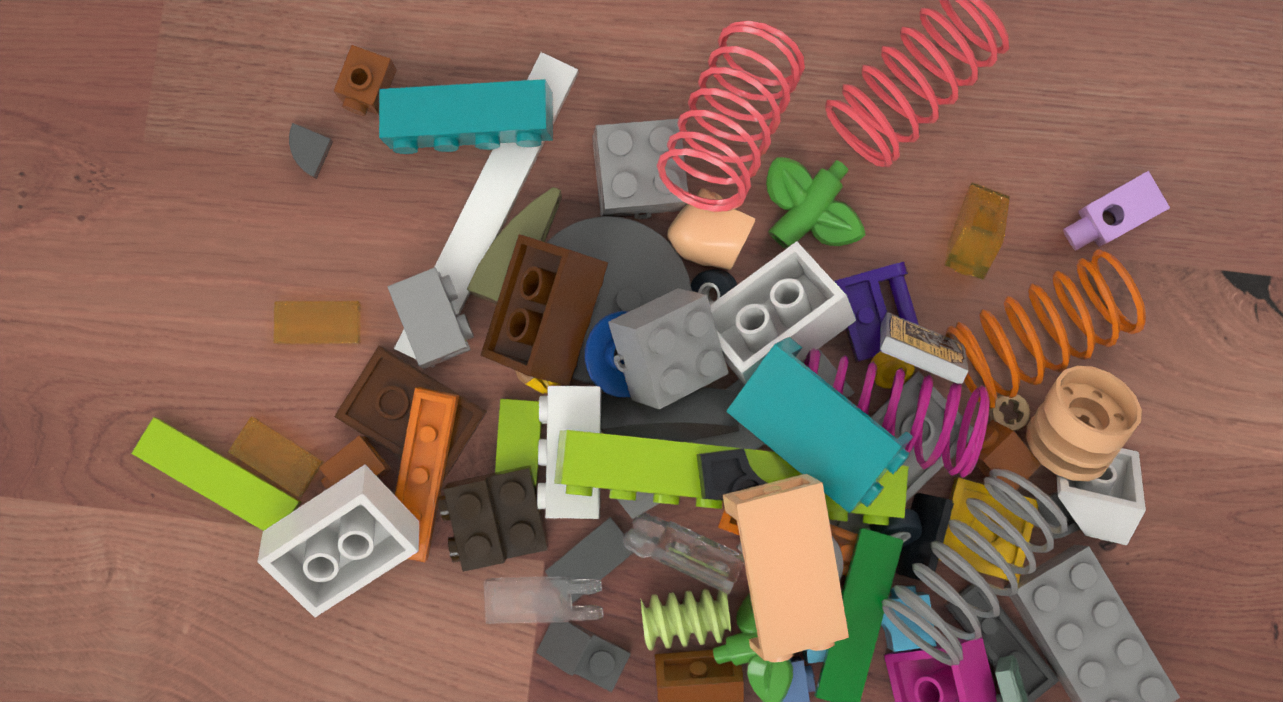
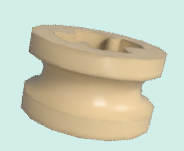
M1019 394L1013 398L999 395L995 408H989V420H994L1011 430H1019L1025 426L1030 416L1029 404ZM1011 401L1014 403L1013 410L1019 415L1017 420L1011 419L1009 424L1003 421L1004 414L999 411L1001 404L1006 406Z

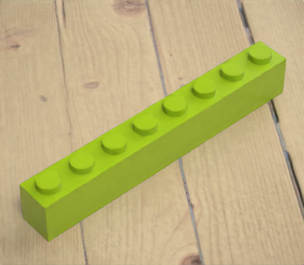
M560 430L554 484L566 485L565 494L592 496L593 488L610 489L609 498L636 501L637 492L653 493L654 503L679 505L680 496L695 497L696 507L722 509L723 501L702 499L697 454L739 448ZM744 449L752 470L767 483L802 475L776 452ZM902 465L894 475L887 470L879 480L884 489L867 508L861 503L851 513L863 514L862 523L889 525V517L904 518L909 466ZM825 494L829 520L848 521V512Z

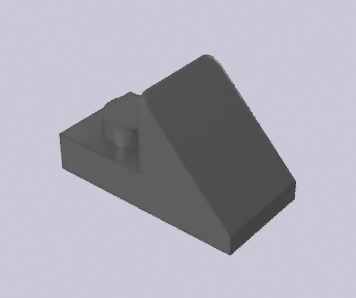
M555 614L536 651L537 654L567 674L573 676L575 673L610 692L613 691L631 655L630 651Z

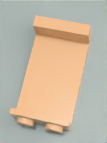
M803 474L724 494L725 511L735 518L738 524L758 637L749 639L750 648L764 661L783 662L792 658L793 653L807 649L814 651L826 650L833 647L836 641L849 638L823 482L808 474Z

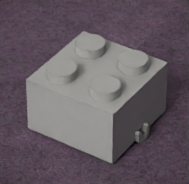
M679 119L596 125L592 141L601 217L634 215V219H647L654 213L681 211L688 204L669 191L659 177L657 169L660 155L669 151L667 147L669 137L680 132L677 124ZM682 139L677 141L675 149H683ZM678 155L685 162L684 155ZM672 158L669 159L665 166L667 177L674 184L688 192L686 171L681 169Z
M677 288L608 322L618 355L614 356V363L617 369L624 373L631 400L661 409L729 374L706 294Z

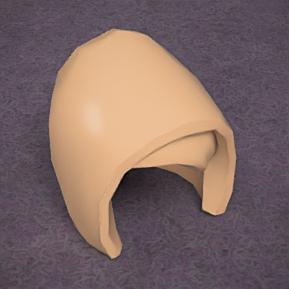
M701 188L696 194L703 198L723 199L719 194L710 192L705 188ZM687 204L668 228L667 238L676 252L685 260L703 266H714L731 270L754 225L755 218L736 209L712 212Z

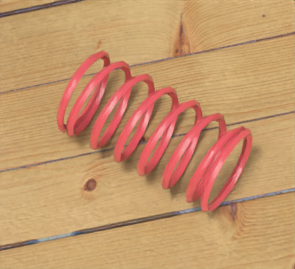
M949 0L939 1L955 26L934 9L921 8L919 12L922 25L929 35L952 56L970 65L972 74L966 80L955 77L945 57L922 33L910 27H902L900 30V37L909 52L930 72L950 83L952 94L949 98L944 99L935 96L924 75L899 50L890 46H882L881 56L891 72L913 92L930 102L933 113L929 117L915 114L902 92L883 72L874 66H862V76L869 87L887 105L909 119L913 128V133L910 136L894 132V129L875 103L853 85L843 84L842 93L851 107L840 100L826 101L825 110L832 125L842 138L862 157L876 166L890 167L892 161H896L900 157L899 142H916L919 138V123L929 124L935 123L938 120V104H954L958 100V86H973L978 80V67H992L997 61V53L1005 54L1009 50L1008 33L1003 23L983 0L969 1L974 3L996 27L1003 43L1000 47H997L993 32L985 19L968 0L955 1L977 22L988 43L975 35L962 22ZM927 15L935 19L951 34L964 53L956 49L937 32L928 20ZM957 28L974 44L990 52L991 56L986 61L975 59L973 51ZM908 35L916 39L930 52L942 70L929 61L916 48ZM890 55L896 58L905 68L908 69V71L918 81L920 86L917 85L914 81H912L895 64ZM872 76L877 78L891 92V94L896 98L898 102L891 98L877 84V82L873 79ZM855 97L869 109L873 116L859 104ZM832 107L838 108L855 120L870 135L882 153L872 149L854 136L839 121ZM876 130L889 138L893 147L892 154L884 139Z
M755 21L734 22L722 30L718 39L720 48L711 52L708 60L710 68L702 72L699 77L698 84L700 89L691 93L688 105L690 110L679 117L677 124L680 132L669 137L667 142L669 151L660 155L657 169L659 177L665 186L683 202L696 208L721 212L731 211L742 206L751 187L750 178L755 176L760 168V157L767 152L771 144L770 135L776 132L781 122L780 114L785 112L790 102V93L795 90L805 69L804 56L796 43L784 32L766 23ZM736 32H747L770 41L786 55L791 65L792 75L784 78L781 71L769 59L753 50L739 46L727 47L728 37ZM773 35L778 36L791 47L794 54L796 55V60L791 51L778 38H776ZM729 53H739L752 57L764 64L778 80L762 78L744 70L733 61ZM723 55L730 67H717L718 57ZM725 73L739 77L755 86L762 94H754L739 89L726 81L720 74ZM713 75L729 91L719 88H707L706 82L708 77ZM764 85H781L782 90L771 94ZM711 95L730 99L746 108L751 114H743L729 109L716 101ZM704 96L711 106L728 116L739 120L758 121L762 132L750 135L737 122L723 114L710 110H697L696 103L698 98ZM741 97L750 100L768 101L772 111L761 115L748 101ZM776 99H781L779 105L776 103ZM702 116L721 121L740 135L718 129L704 120ZM694 117L702 127L714 135L731 141L747 142L752 153L739 157L728 145L713 136L687 131L685 127L687 120ZM772 119L768 127L765 120ZM684 138L693 149H675V145L678 140ZM692 138L710 143L724 151L727 155L708 150ZM763 140L758 149L754 141ZM678 155L702 158L717 165L732 178L711 176L698 171L685 163ZM672 158L687 173L710 183L725 185L736 183L738 193L730 198L720 200L703 198L689 193L674 184L667 177L665 171L666 163ZM753 161L749 170H747L743 162ZM725 162L736 163L742 175L738 176L735 170Z

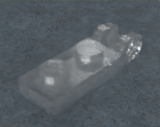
M645 512L634 518L632 522L634 529L631 528L622 538L624 540V547L627 548L626 550H629L631 553L634 552L635 555L641 558L652 556L651 558L724 593L730 594L745 564L743 554L675 522H667L657 516H651L650 513L647 514Z
M570 576L487 578L483 581L486 624L570 622L571 620L589 621L603 618V608L601 606H572L571 593L589 595L602 591V582L600 580L570 579Z

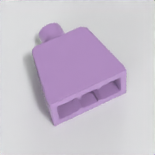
M1147 171L1079 210L1078 212L1082 219L1064 228L1063 232L1075 251L1092 241H1095L1100 247L1170 209V206L1151 174ZM1105 211L1113 215L1114 224L1108 225L1105 223L1102 216Z

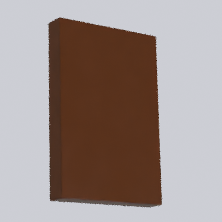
M379 345L334 417L402 458L415 388L421 387L455 395L459 394ZM459 395L443 482L487 411Z

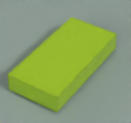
M500 399L495 472L530 465L535 486H537L538 445L539 439H541L542 422H539V401Z

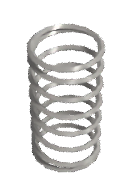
M992 469L989 472L990 477L984 478V485L987 491L1005 508L1023 520L1041 528L1046 537V544L1038 546L1026 542L1020 532L1006 518L985 502L976 498H968L966 504L969 511L984 526L1004 540L1021 548L1029 561L1028 566L1018 567L1006 562L1003 556L984 537L964 522L956 519L948 521L951 532L963 544L983 559L1003 570L1011 584L1010 588L1002 589L987 583L975 568L953 549L939 541L930 543L933 553L945 565L982 589L993 607L992 610L986 611L970 605L952 586L929 567L921 563L912 564L914 573L928 587L963 611L972 624L974 632H965L946 623L926 602L903 585L894 586L896 595L907 606L892 599H884L882 601L884 613L906 637L926 653L949 666L959 665L960 661L963 660L962 646L958 638L971 641L982 637L981 624L977 616L995 618L1000 615L999 601L996 595L1013 596L1018 593V583L1015 574L1025 575L1036 571V560L1033 552L1047 553L1054 549L1052 533L1063 534L1068 531L1066 517L1052 499L1037 486L1009 470ZM996 477H1005L1032 493L1055 515L1061 526H1053L1047 523L1038 510L1023 495ZM981 511H983L984 513H986L987 515H989V516H990L994 521H996L1000 526H998V525L995 524L993 521H991V520H990L987 516H985ZM892 608L921 627L947 653L934 648L918 636L896 615ZM930 623H932L933 625H935L936 627H938V628L942 631V633L946 636V638H945L936 628H934Z

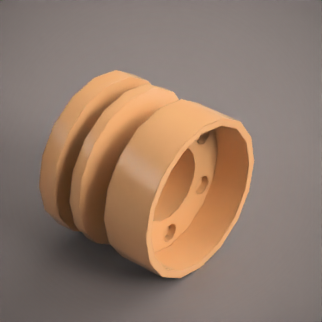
M1091 366L1071 367L1065 369L1056 379L1045 396V401L1038 407L1036 414L1031 418L1027 425L1026 439L1030 451L1038 461L1056 475L1072 481H1091L1104 474L1121 448L1141 423L1142 409L1136 395L1130 388L1111 373Z

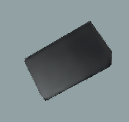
M916 493L914 495L911 510L915 511L919 516L922 534L914 542L902 547L895 571L896 574L922 581L913 571L912 564L921 563L936 572L939 558L933 553L930 543L933 541L944 542L948 521L950 520L954 505L952 503L953 500L923 493Z

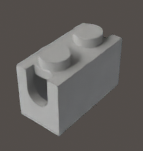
M434 267L387 286L418 365L421 368L426 369L471 351L467 340L474 338L465 314L460 316L456 314L452 301L458 299V295L449 275L442 277L440 272Z

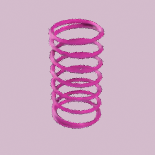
M813 348L806 355L804 364L818 374L821 353L818 349L815 350ZM846 355L840 358L833 388L842 395L849 362ZM874 361L868 364L863 390L857 406L867 415L869 414L871 391L877 370V365ZM902 367L896 370L890 402L882 423V427L894 437L897 406L905 378V372ZM929 373L924 376L916 418L910 431L913 438L905 447V450L910 453L914 446L916 461L923 470L935 464L942 454L943 464L947 472L951 476L959 473L964 478L973 471L982 449L989 416V394L983 385L973 391L967 403L959 431L956 467H952L950 460V433L958 411L962 386L960 383L953 382L951 384L944 411L942 432L932 454L925 461L922 447L923 422L933 388V378ZM979 397H981L975 426L965 450L971 418Z

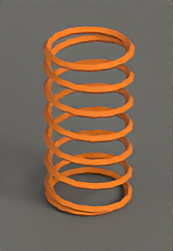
M1098 249L1093 252L1091 262L1081 258L1077 263V273L1088 297L1104 318L1112 324V336L1106 340L1094 332L1086 304L1071 279L1060 271H1055L1053 274V285L1060 302L1072 321L1087 336L1088 347L1083 352L1077 351L1069 344L1060 315L1044 289L1039 285L1030 284L1028 293L1032 306L1047 332L1062 348L1063 361L1061 364L1055 365L1043 355L1040 341L1028 315L1017 300L1009 296L1005 297L1004 307L1008 319L1020 340L1037 361L1038 374L1036 377L1028 376L1018 367L1009 340L1001 325L990 311L981 310L979 316L985 334L1002 361L1011 371L1013 385L1011 390L1004 389L993 379L976 338L964 323L957 322L955 327H947L946 337L954 340L953 335L958 338L959 342L965 347L968 359L982 377L989 394L990 409L995 408L997 401L996 392L1008 398L1016 397L1020 386V379L1032 385L1041 384L1045 367L1059 373L1067 369L1070 355L1085 360L1091 358L1095 343L1106 347L1116 345L1120 330L1130 334L1143 331L1146 321L1145 305L1131 275L1116 257ZM1099 258H1105L1124 280L1137 308L1136 324L1125 317L1117 307L1112 293L1100 273ZM1085 267L1093 276L1098 291L1101 294L1108 309L1104 306L1100 298L1095 293L1087 277ZM1062 283L1070 292L1073 300L1077 305V308L1080 312L1082 319L1079 317V315L1071 305L1067 295L1064 292ZM1038 297L1045 305L1049 315L1051 316L1054 326L1048 319L1045 311L1043 310ZM1016 314L1018 315L1020 321L1022 322V324H1023V326H1024L1026 332H1025L1024 329L1022 328V326H1021V324H1020L1018 318L1016 317ZM967 373L964 383L969 391L973 393L977 386Z

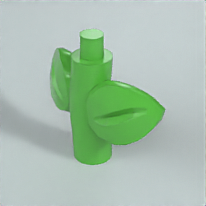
M776 157L768 170L766 180L767 192L775 204L784 210H788V212L769 229L768 234L785 249L796 241L798 242L810 230L817 240L829 246H843L861 240L866 234L856 212L846 203L834 200L843 188L840 180L849 171L848 168L836 160L828 170L821 168L815 177L812 178L806 167L799 162L786 157Z
M749 593L739 607L736 616L738 628L742 633L728 636L726 644L713 648L714 658L718 664L732 661L735 666L749 663L747 675L754 692L763 702H783L793 679V666L790 659L783 662L764 661L750 648L749 639L758 637Z

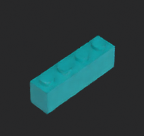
M546 79L379 89V138L390 149H393V152L399 154L417 153L418 148L434 147V150L441 152H453L459 150V146L475 145L478 149L492 150L499 148L500 143H516L520 147H538L542 145V141H553V92Z

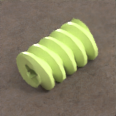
M725 587L719 588L716 600H713L708 589L702 590L699 602H696L691 591L685 592L682 604H679L673 592L668 594L665 606H662L656 594L651 596L649 607L645 608L641 600L644 639L649 650L654 649L657 637L661 638L666 648H671L674 635L679 637L683 647L688 646L691 633H695L700 645L705 644L709 631H712L717 643H722L725 630L729 629L731 633L729 605Z

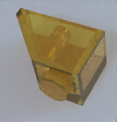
M971 182L948 242L945 266L953 268L962 275H972L984 280L1004 242L1010 196Z

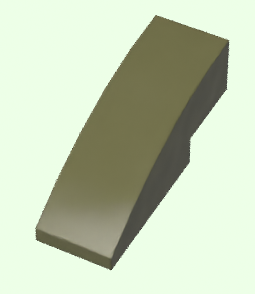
M552 187L532 201L509 222L493 241L478 264L467 287L471 295L497 304L518 235L521 234L545 242L562 200L561 190Z

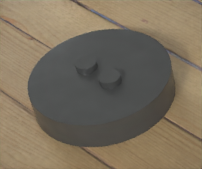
M610 216L585 219L564 228L547 241V243L608 262L603 285L600 288L591 316V322L578 356L577 366L572 375V379L596 386L586 368L585 347L590 332L602 318L614 312L634 310L677 288L692 291L687 270L676 250L659 233L639 222ZM616 348L614 351V356L618 355Z

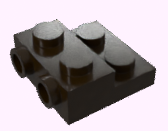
M530 465L449 482L443 489L445 495L438 497L441 518L444 522L451 520L454 537L448 538L450 557L453 563L461 562L463 572L505 563L506 559L546 551L549 548L541 509H538L537 492Z

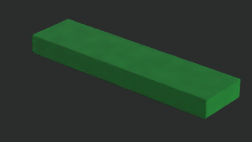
M864 528L859 529L842 591L849 638L836 641L833 647L826 650L814 694L816 698L830 702L861 701L884 615L882 601L889 597L903 539Z

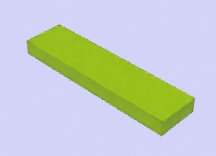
M153 417L131 453L263 531L298 509L301 503L295 497L156 417Z

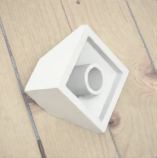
M1121 448L1104 474L1091 481H1072L1057 475L1058 497L1085 536L1123 545L1129 543L1146 511L1139 452Z

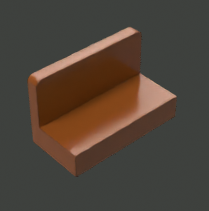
M713 650L654 654L658 702H744L742 665L735 666L732 661L718 664L714 658Z

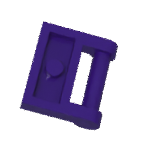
M905 262L834 281L847 295L856 319L854 323L846 328L855 362L873 358L881 351L880 326L887 310L880 290V282L889 281L899 317L919 325L904 277L908 274Z

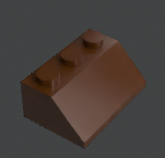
M519 234L480 356L527 376L569 386L577 366L578 356L586 331L591 322V316L600 288L603 285L608 262Z

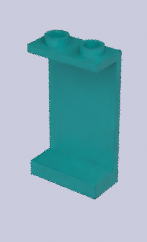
M787 337L775 343L726 412L802 475L808 474L823 482L824 493L849 514L861 503L868 508L884 489L879 480L888 470L894 475L910 456L905 447L912 440L913 436L906 431L898 439L895 438L796 358L803 347L792 338Z

